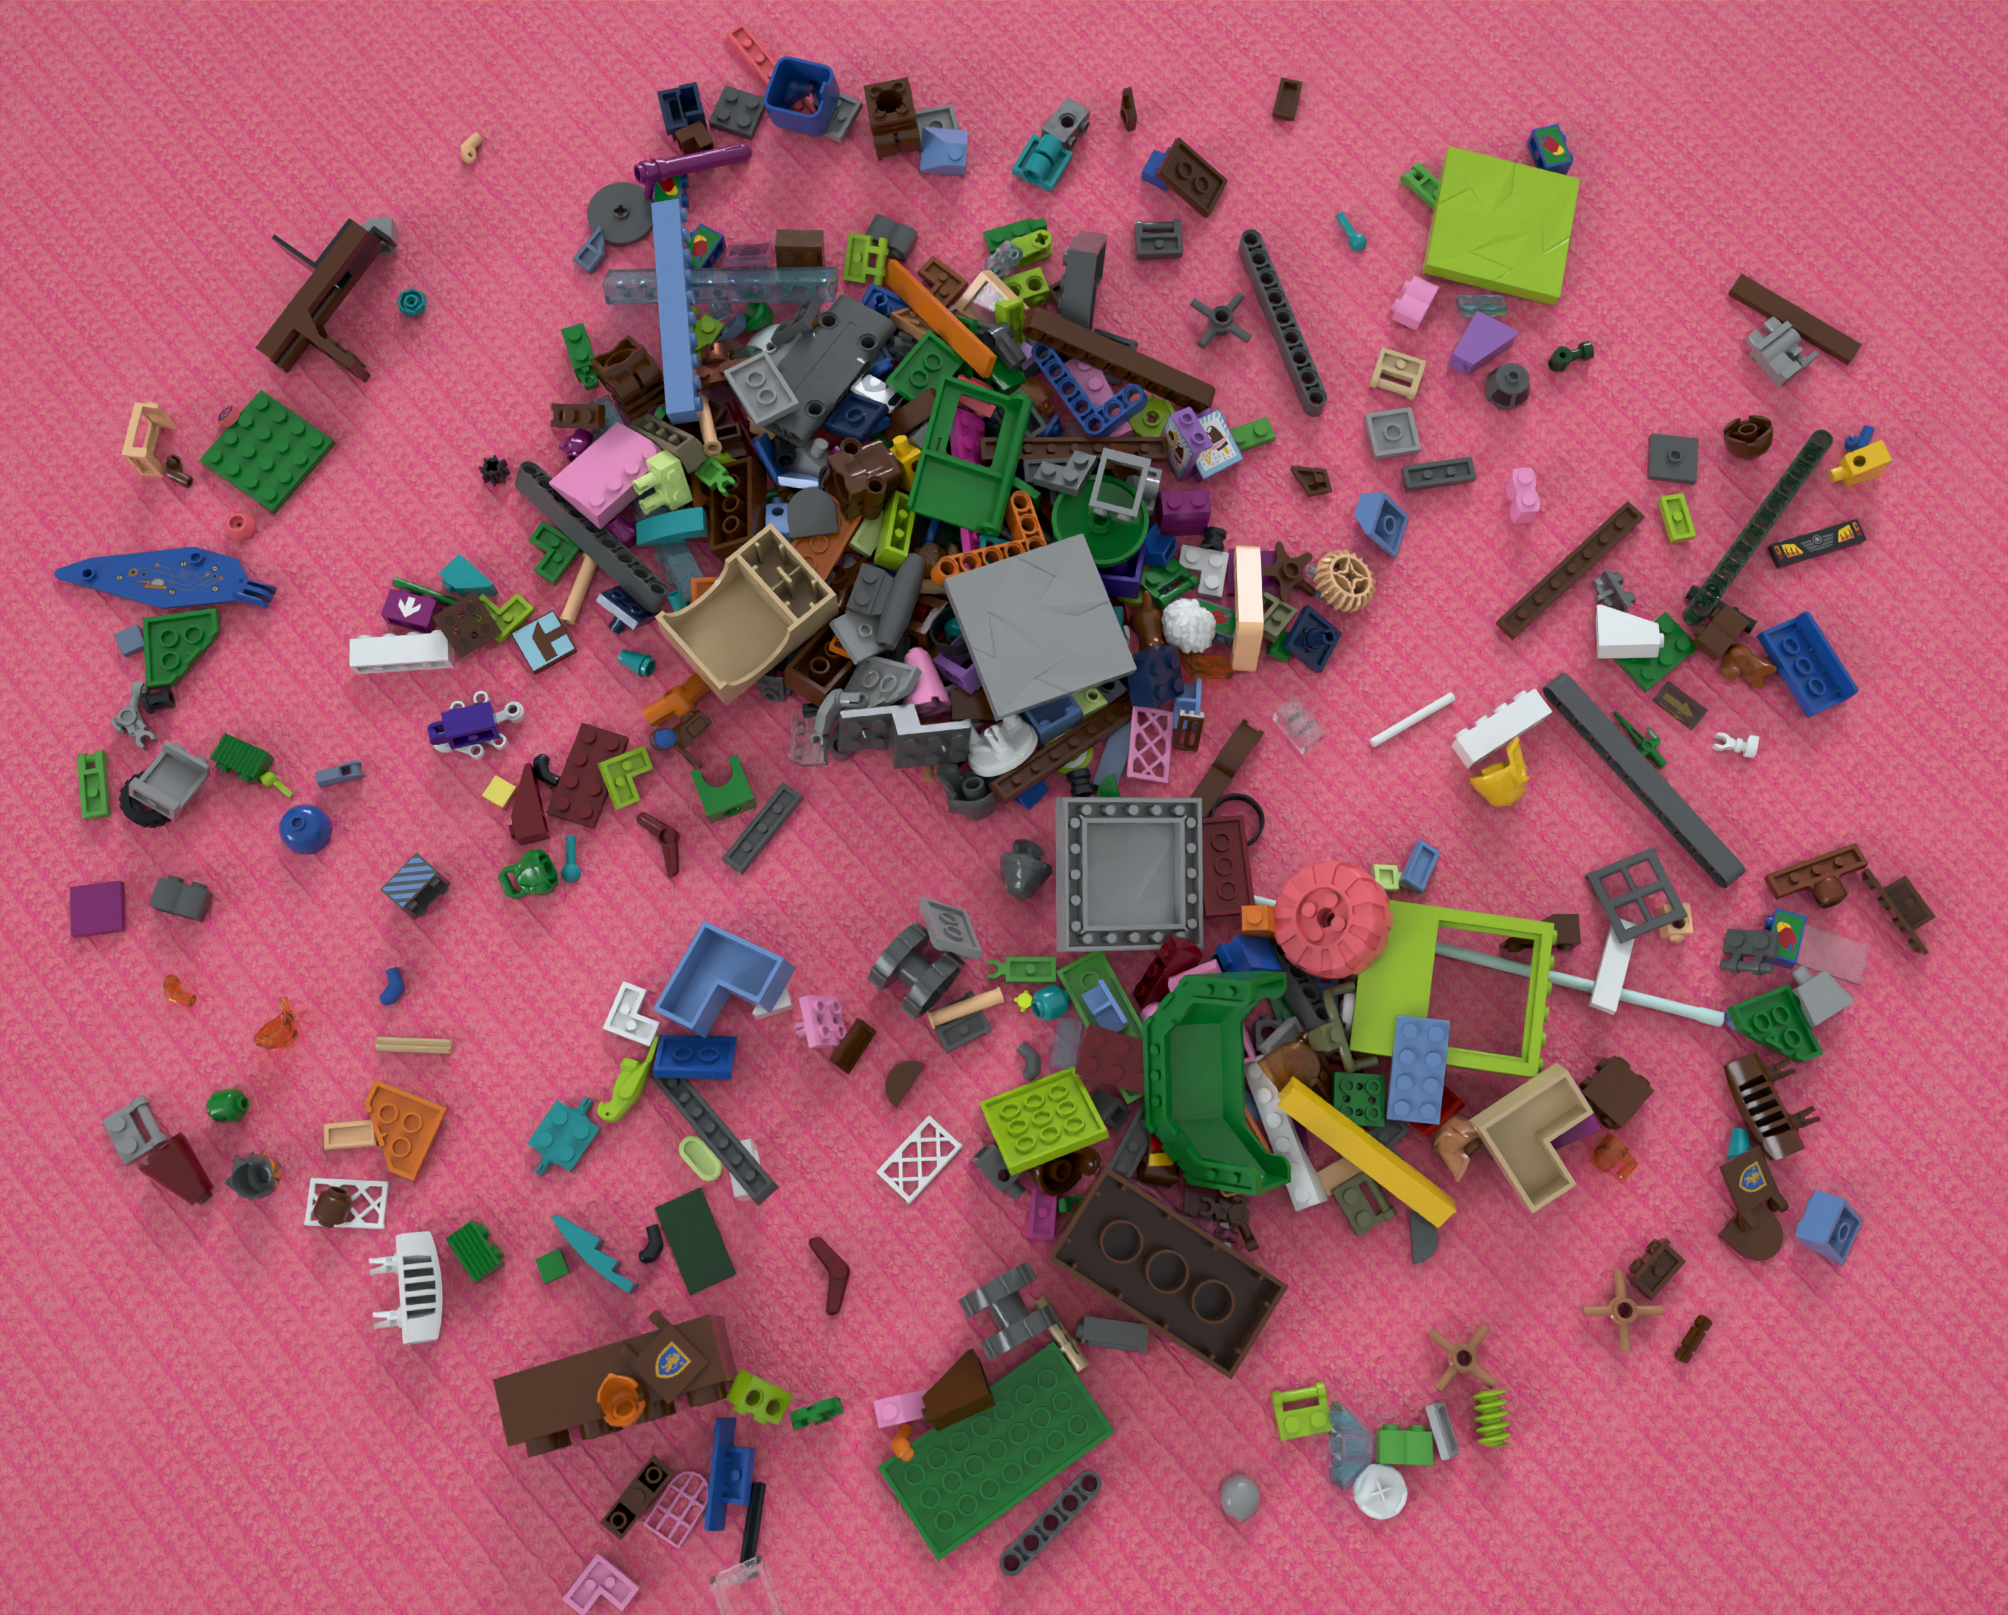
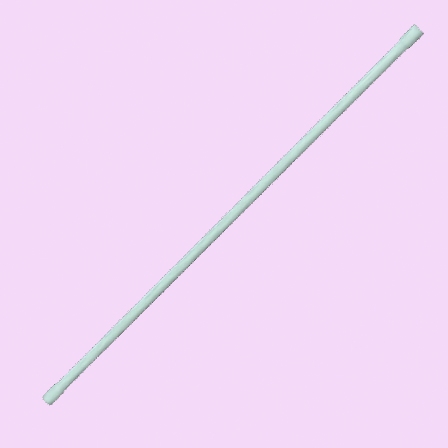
M1254 895L1255 905L1275 907V900ZM1436 941L1435 954L1530 978L1531 965ZM1549 971L1548 981H1551L1553 984L1588 993L1593 991L1595 981ZM1624 988L1621 990L1620 1001L1695 1019L1698 1022L1721 1027L1724 1021V1012L1704 1007H1695Z

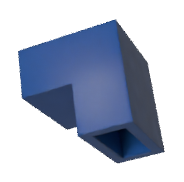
M1170 147L1167 148L1165 154L1154 149L1142 170L1141 180L1167 190L1168 186L1156 176V173Z
M1149 523L1147 536L1144 541L1146 543L1145 565L1167 566L1178 548L1175 536L1161 535L1158 524Z

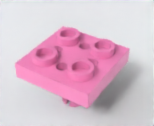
M806 995L799 998L803 1021L797 1022L795 1029L801 1027L803 1029L796 1031V1034L800 1038L807 1036L809 1048H837L847 1034L838 996Z

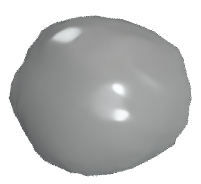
M1237 1473L1226 1477L1221 1488V1505L1227 1515L1233 1516L1236 1520L1244 1523L1254 1515L1260 1505L1259 1489L1252 1478L1246 1474Z

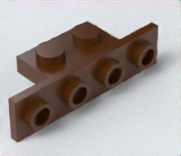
M1869 868L1865 869L1866 876L1862 878L1871 890L1876 887L1881 894L1877 899L1887 911L1891 908L1896 917L1892 920L1902 932L1906 929L1912 937L1907 940L1916 953L1922 951L1924 955L1928 954V950L1914 930L1936 917L1905 875L1882 888Z

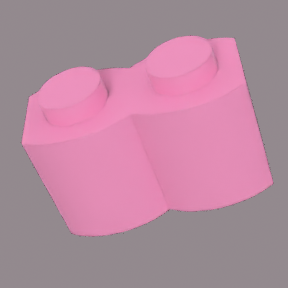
M1415 275L1411 282L1407 280L1401 291L1404 295L1401 299L1397 298L1392 306L1391 311L1394 312L1392 320L1417 331L1437 295L1439 286Z
M1531 467L1514 469L1506 482V495L1511 502L1509 514L1514 524L1530 523L1540 508V498L1535 490L1536 476Z

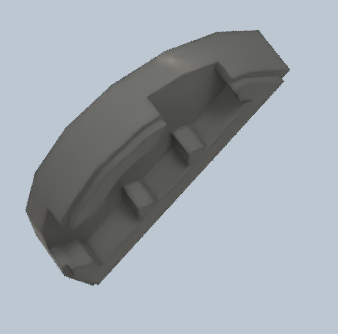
M1409 1211L1413 1265L1425 1262L1433 1255L1437 1248L1438 1234L1436 1227L1419 1213Z

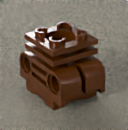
M909 78L863 86L878 161L883 160V157L898 155L897 151L899 150L902 151V154L913 151L921 153L922 146Z
M628 335L620 340L610 351L599 354L589 360L598 379L605 389L612 394V399L617 402L615 403L617 407L631 419L642 417L654 405H660L665 402L662 372L645 347L637 343L631 336Z

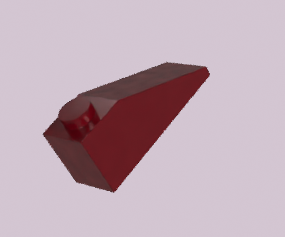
M530 763L524 766L511 814L512 825H509L512 839H516L521 846L550 839L538 780Z

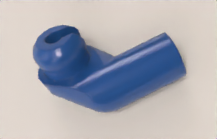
M1864 426L1859 437L1854 436L1852 438L1851 435L1845 439V448L1853 452L1869 445L1875 429L1871 426Z

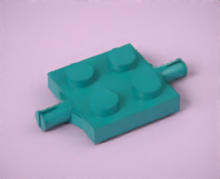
M585 1096L577 1109L568 1107L559 1100L554 1103L527 1142L528 1145L538 1150L543 1157L536 1169H534L535 1172L544 1176L552 1163L572 1172L601 1129L585 1115L594 1101L589 1100Z

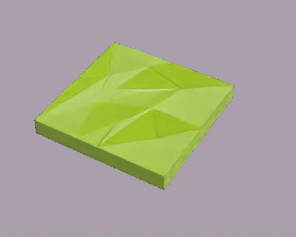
M1449 146L1443 158L1422 273L1554 306L1561 294L1580 179Z

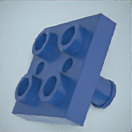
M871 283L860 302L887 318H890V313L909 307L897 294ZM896 326V331L893 333L892 336H896V335H897V333H898V331H899V329L897 328V326Z

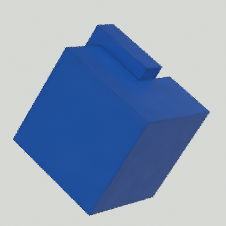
M1236 935L1229 944L1220 943L1215 948L1223 969H1227L1225 973L1283 971L1268 938Z

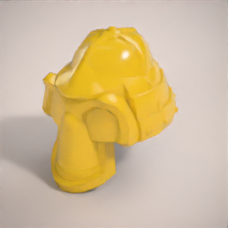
M1517 736L1506 747L1509 761L1489 765L1483 768L1482 772L1469 778V784L1495 807L1512 806L1514 802L1523 796L1527 782L1530 779V776H1527V767L1522 757L1520 739Z

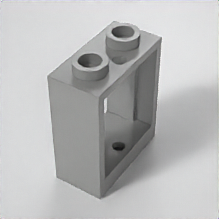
M1103 448L1089 503V508L1093 509L1092 513L1101 516H1107V513L1117 515L1116 519L1130 522L1131 519L1136 520L1151 459ZM1106 462L1142 471L1133 509L1097 501Z

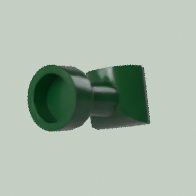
M1590 341L1580 343L1578 349L1570 350L1565 346H1559L1550 357L1548 367L1554 372H1563L1572 361L1579 358L1583 361L1592 359L1594 357V348Z

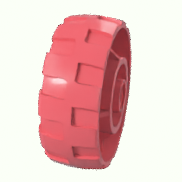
M1341 861L1315 862L1301 868L1300 872L1295 876H1291L1281 889L1282 893L1274 907L1276 925L1274 935L1277 945L1281 946L1285 952L1284 956L1295 967L1320 978L1345 979L1351 974L1358 975L1371 967V963L1383 954L1388 945L1389 932L1392 930L1393 913L1390 912L1388 904L1390 900L1383 886L1377 883L1375 878L1368 872L1353 864Z

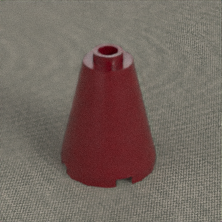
M180 1132L167 1141L168 1144L154 1151L140 1165L139 1169L142 1173L191 1205H195L198 1202L201 1206L213 1196L211 1190L214 1186L186 1136Z

